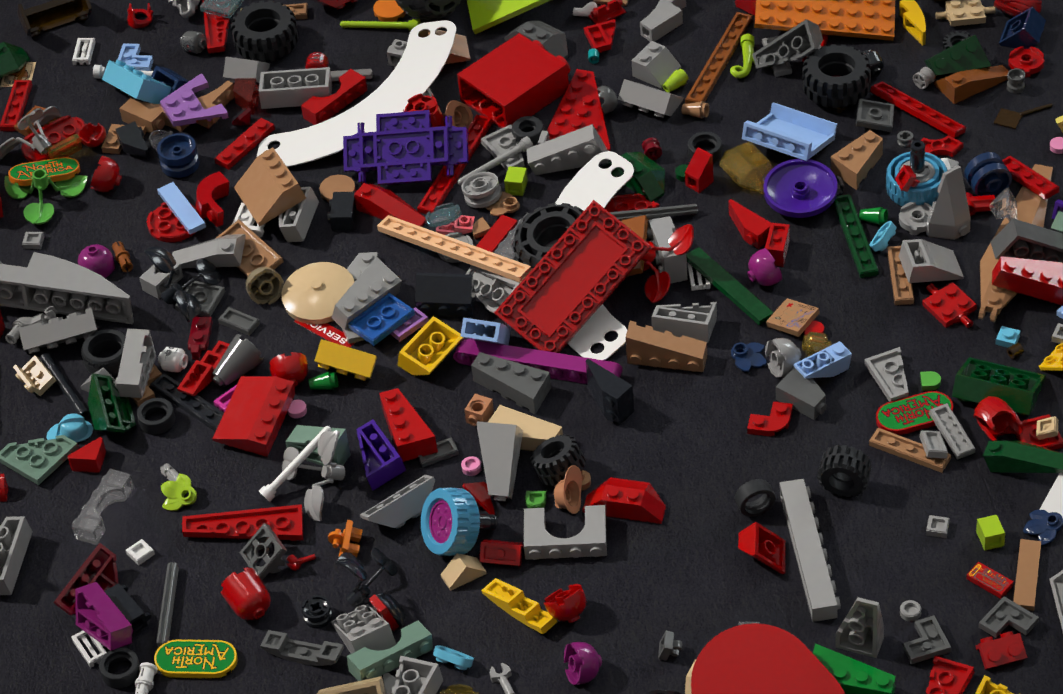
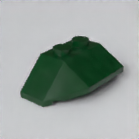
M6 42L0 43V78L20 71L26 62L30 61L23 48Z
M629 152L620 155L629 161L634 168V174L625 186L636 194H642L651 202H655L664 195V168L641 152ZM610 160L604 164L602 169L609 168L612 165V161ZM615 168L611 175L613 177H620L624 174V169Z
M93 373L91 376L88 406L94 429L111 433H124L134 428L136 423L129 398L120 397L111 376Z

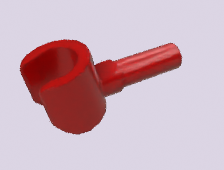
M313 554L298 559L294 555H290L287 557V561L290 562L287 563V566L292 570H298L301 564L316 559V556Z

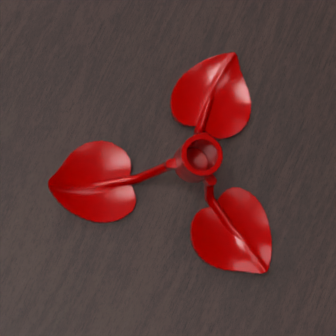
M691 224L684 225L673 232L669 238V245L671 246L669 248L655 247L653 242L646 241L652 248L641 260L644 261V271L650 267L655 272V275L650 276L645 284V294L652 303L661 300L670 287L669 274L666 271L659 273L651 264L656 257V250L674 251L679 256L688 252L694 238V228Z

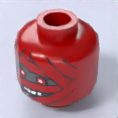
M321 52L311 53L307 57L305 69L328 67L329 60Z

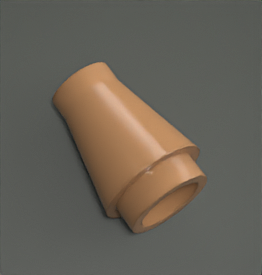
M704 101L683 104L682 114L703 119L709 115V104Z

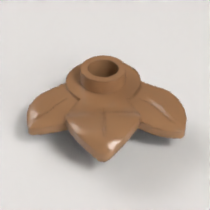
M502 192L500 199L496 203L485 208L491 211L490 215L501 216L506 213H514L519 209L520 205L511 194Z

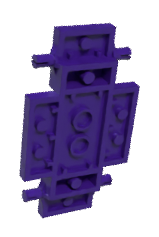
M429 110L376 114V132H365V123L361 122L360 124L359 122L357 123L358 133L351 136H343L344 172H357L359 175L358 183H366V172L377 170L379 186L432 182V165L447 166V176L450 177V175L454 176L455 165L469 163L467 127L452 126L451 115L445 116V126L431 127Z

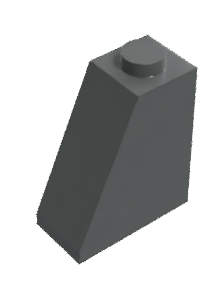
M795 367L776 386V400L782 403L793 404L794 410L815 420L820 414L822 415L827 407L825 393L813 378H804Z

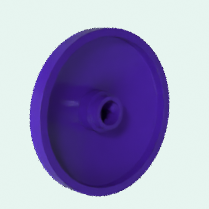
M793 159L782 162L771 169L764 180L763 189L765 200L773 210L788 217L806 218L827 210L836 199L838 186L834 173L826 165L810 159L807 161Z

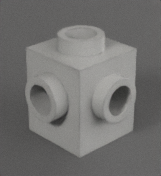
M395 39L392 45L388 47L387 58L390 66L396 67L407 46L406 41Z

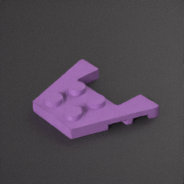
M199 74L160 101L162 109L173 126L194 124L196 120L202 119L211 121V119L216 117H222V119L229 118L228 112L222 103L204 109L194 93L209 88L203 74Z

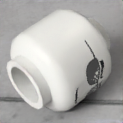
M166 347L163 352L159 353L158 362L164 371L178 373L186 368L188 356L181 348Z

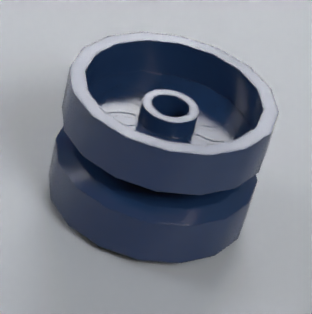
M175 133L166 136L158 143V156L162 172L172 178H182L189 176L198 169L200 161L195 140L190 135Z
M994 152L979 154L967 164L964 170V176L976 196L995 195V198H997L1009 188L1012 182L1011 173L1000 156Z

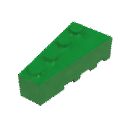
M815 643L813 654L836 678L845 694H895L896 676Z

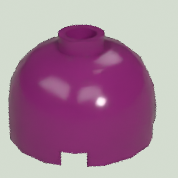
M103 245L87 246L78 256V265L104 278L108 277L115 269L114 257L110 250Z
M766 248L758 250L751 256L748 262L750 271L747 272L752 282L756 281L764 287L772 286L783 279L779 267L776 268L774 264L775 259Z
M573 642L566 645L564 663L568 662L569 669L565 670L569 682L573 685L589 683L599 672V667L602 665L601 656L592 645L585 642Z

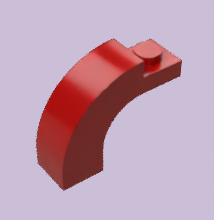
M220 171L204 178L199 183L196 192L197 213L201 218L207 217L216 227L223 225L224 211L215 200L229 195V181Z

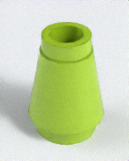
M675 70L662 87L666 92L670 93L685 85L689 77L684 70Z

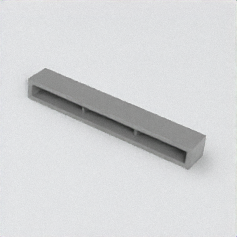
M804 479L780 482V498L812 622L837 618V609H841L840 600L834 594L836 593L835 581L830 579L832 571L830 564H826L828 560L826 548L822 549L821 546L823 545L822 533L817 531L819 529L818 518L813 516L815 514L814 503L809 501V498H811L810 488L805 486Z

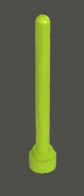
M412 19L409 22L342 21L340 26L342 28L412 30L415 26L421 24L420 19Z

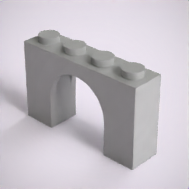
M605 505L585 506L584 528L580 533L570 538H557L547 532L544 508L524 509L525 559L607 556Z

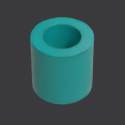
M595 48L588 51L590 63L595 64L599 62V51Z

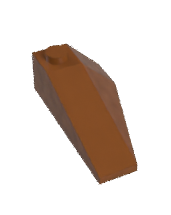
M1003 65L960 71L934 81V85L953 104H956L1006 81L1009 71Z

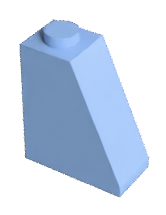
M463 317L460 336L478 341L509 345L511 327L501 323Z

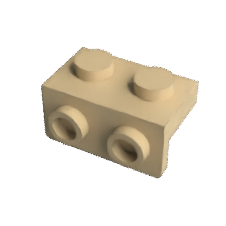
M34 356L22 369L16 364L13 366L17 372L15 376L21 382L26 383L24 387L30 393L35 392L41 396L56 381L55 377L37 356Z

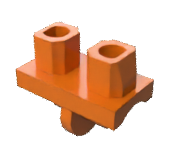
M347 520L343 533L340 529H335V531L330 532L328 535V541L333 544L334 548H338L340 545L339 556L345 552L352 553L356 557L358 555L360 545L350 543V541L359 543L362 529L352 527L353 521Z

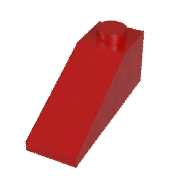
M730 199L728 205L731 219L744 241L759 249L767 241L771 222Z

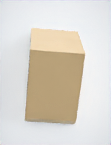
M457 553L441 573V578L451 591L487 573L478 558Z

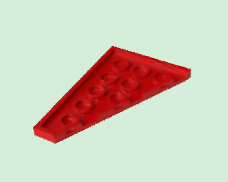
M576 70L547 129L549 140L593 124L607 147V151H611L593 71Z

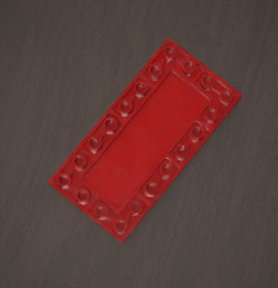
M593 200L498 307L494 314L537 350L560 353L652 247Z

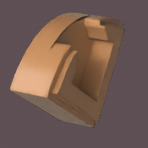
M483 217L478 219L473 225L474 239L486 235L490 230Z

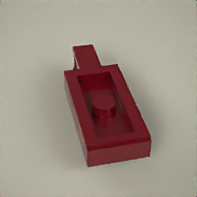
M194 317L192 320L188 340V350H191L192 360H200L201 351L208 349L213 324L212 317Z

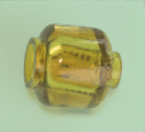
M809 332L807 336L804 335L802 341V351H805L808 357L831 346V341H828L825 333Z

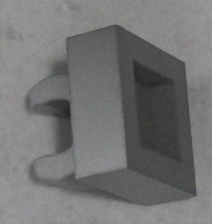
M665 631L659 643L658 659L666 661L669 655L678 656L679 650H682V641L673 640L674 632Z

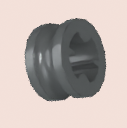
M901 131L897 134L899 146H911V143L914 141L912 132Z

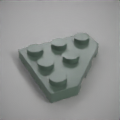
M64 435L56 436V439L44 440V438L28 440V443L17 445V442L9 443L0 451V463L40 485L68 459V455L75 452L79 447L77 442Z

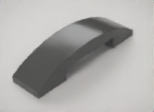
M268 630L260 645L261 649L277 657L300 664L316 666L337 663L344 649L343 644L324 641L323 645L289 639L287 633Z

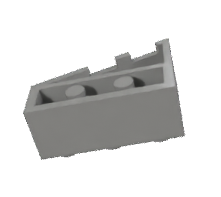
M301 187L307 199L279 214V228L287 242H301L305 239L319 203L311 187Z
M711 302L710 306H699V303H692V307H681L680 304L656 305L652 315L653 330L662 333L666 330L672 332L676 337L683 335L708 343L717 320V302Z
M127 329L119 373L115 380V387L118 389L120 397H143L156 358L150 330Z

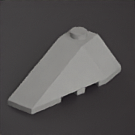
M958 165L942 175L937 190L939 193L937 202H933L932 208L934 210L932 216H928L926 235L928 237L955 240L970 232L971 218L962 171Z

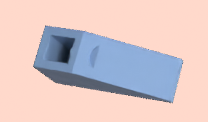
M839 341L795 363L793 366L804 378L834 377L849 369L852 353Z

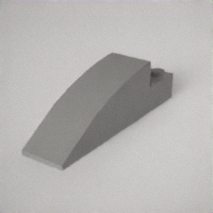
M37 252L33 253L28 267L0 264V306L42 312L46 308L54 306L57 314L63 315L75 312L85 314V309L92 308L95 319L133 324L134 322L130 295L101 275L83 266Z

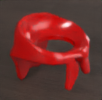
M129 3V8L127 9L128 25L134 29L148 26L153 19V10H151L150 3L147 5V10L132 9V4ZM142 13L147 15V18L139 20L135 18V15Z

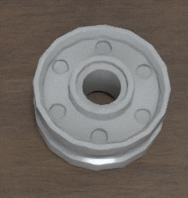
M491 172L475 173L465 179L461 185L465 202L473 208L490 206L496 203L502 195L498 177Z

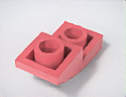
M456 215V220L438 218L436 232L442 235L455 232L462 233V235L471 233L475 216Z

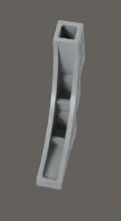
M660 0L656 8L640 21L641 36L650 42H655L683 24L681 9L686 7V0Z

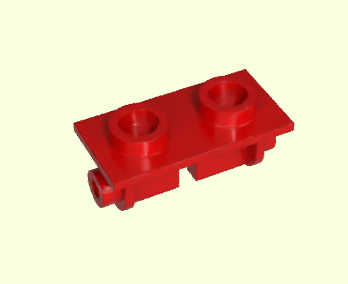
M612 0L607 3V7L604 4L593 8L588 17L595 24L618 17L626 13V10L621 7L623 5L622 0Z

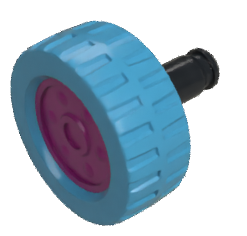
M438 488L432 491L426 498L421 513V532L424 542L431 552L441 556H455L457 553L463 555L468 553L476 543L479 530H495L498 525L497 517L494 514H479L478 505L472 494L461 488Z

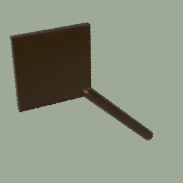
M1050 103L1021 113L1001 108L994 124L1016 129L1023 115L1052 107L1053 104Z

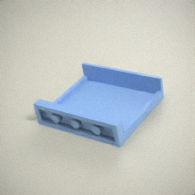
M773 102L771 112L757 123L748 120L744 122L742 139L807 161L835 140L837 123Z

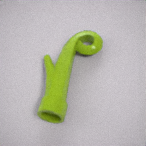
M751 34L741 36L740 45L743 53V67L735 65L730 68V73L735 78L746 77L751 71L752 61L755 64L752 55L754 53V36Z

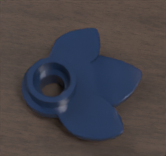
M751 342L747 345L745 343H736L731 349V356L735 359V365L742 371L749 372L751 367L760 368L767 363L766 359L760 354L764 349V345Z
M1035 510L1029 513L1032 520L1026 523L1023 532L1028 535H1038L1041 546H1044L1056 538L1057 531L1063 526V517L1057 512L1048 513L1045 510Z

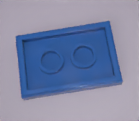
M388 293L349 322L348 328L375 346L415 315V310Z

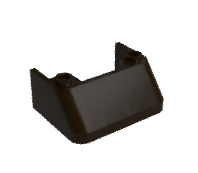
M52 0L25 10L22 4H18L17 14L27 36L31 35L33 38L41 35L43 31L77 20L82 22L89 19L88 16L91 15L92 7L89 0Z

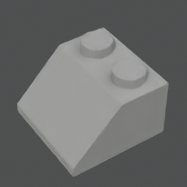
M653 41L631 60L633 77L659 88H662V85L675 70L681 69V65L667 47Z
M226 57L223 77L229 78L230 82L239 83V80H244L245 84L255 85V82L260 83L261 72H267L270 63Z

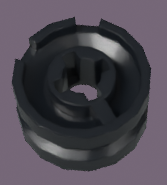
M315 595L303 602L302 613L306 625L311 628H322L331 621L332 611L327 598Z

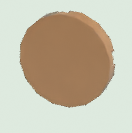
M337 174L324 179L320 184L319 190L321 198L329 203V200L333 198V192H355L356 188L354 181L350 177Z

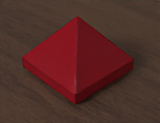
M247 108L232 124L249 126L251 109Z

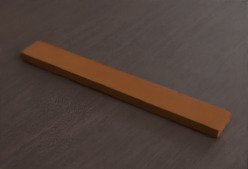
M736 12L685 98V104L705 102L738 47L741 36L746 33L752 23L753 15Z

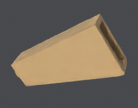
M499 405L488 421L490 423L513 424L523 430L520 450L534 451L545 440L557 435H563L562 427L502 405Z

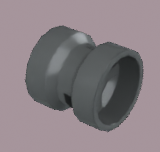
M1017 68L1009 70L1007 74V90L1015 94L1023 92L1025 72Z

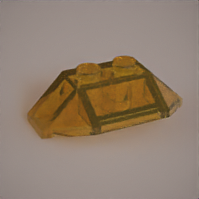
M748 141L726 150L720 161V166L740 187L764 194V180L773 167L770 161L752 142Z

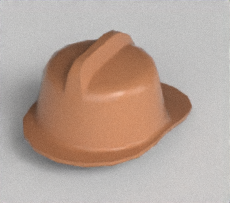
M456 100L448 103L443 114L444 119L445 116L451 115L452 126L468 128L473 121V114L469 106Z
M576 465L568 468L565 478L554 489L556 508L567 509L572 514L577 513L581 506L582 474Z

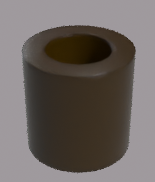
M1016 343L1006 349L1011 359L1024 353L1020 343Z

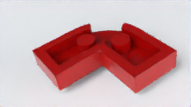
M773 402L770 416L750 414L747 434L775 436V432L781 431L784 428L787 429L791 420L793 404Z

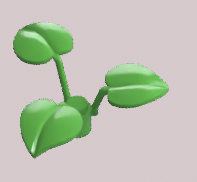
M36 169L32 173L31 186H20L18 183L13 184L9 181V176H5L4 184L7 194L14 199H24L28 193H33L35 187L38 189L39 203H31L24 209L25 219L32 224L38 225L48 222L54 215L53 205L51 203L43 204L42 190L46 189L49 183L56 191H60L62 196L71 198L83 192L88 176L75 175L71 179L57 181L55 185L51 177H47V172L44 169Z

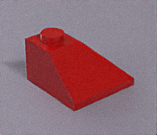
M757 522L739 532L738 549L777 572L785 573V540Z

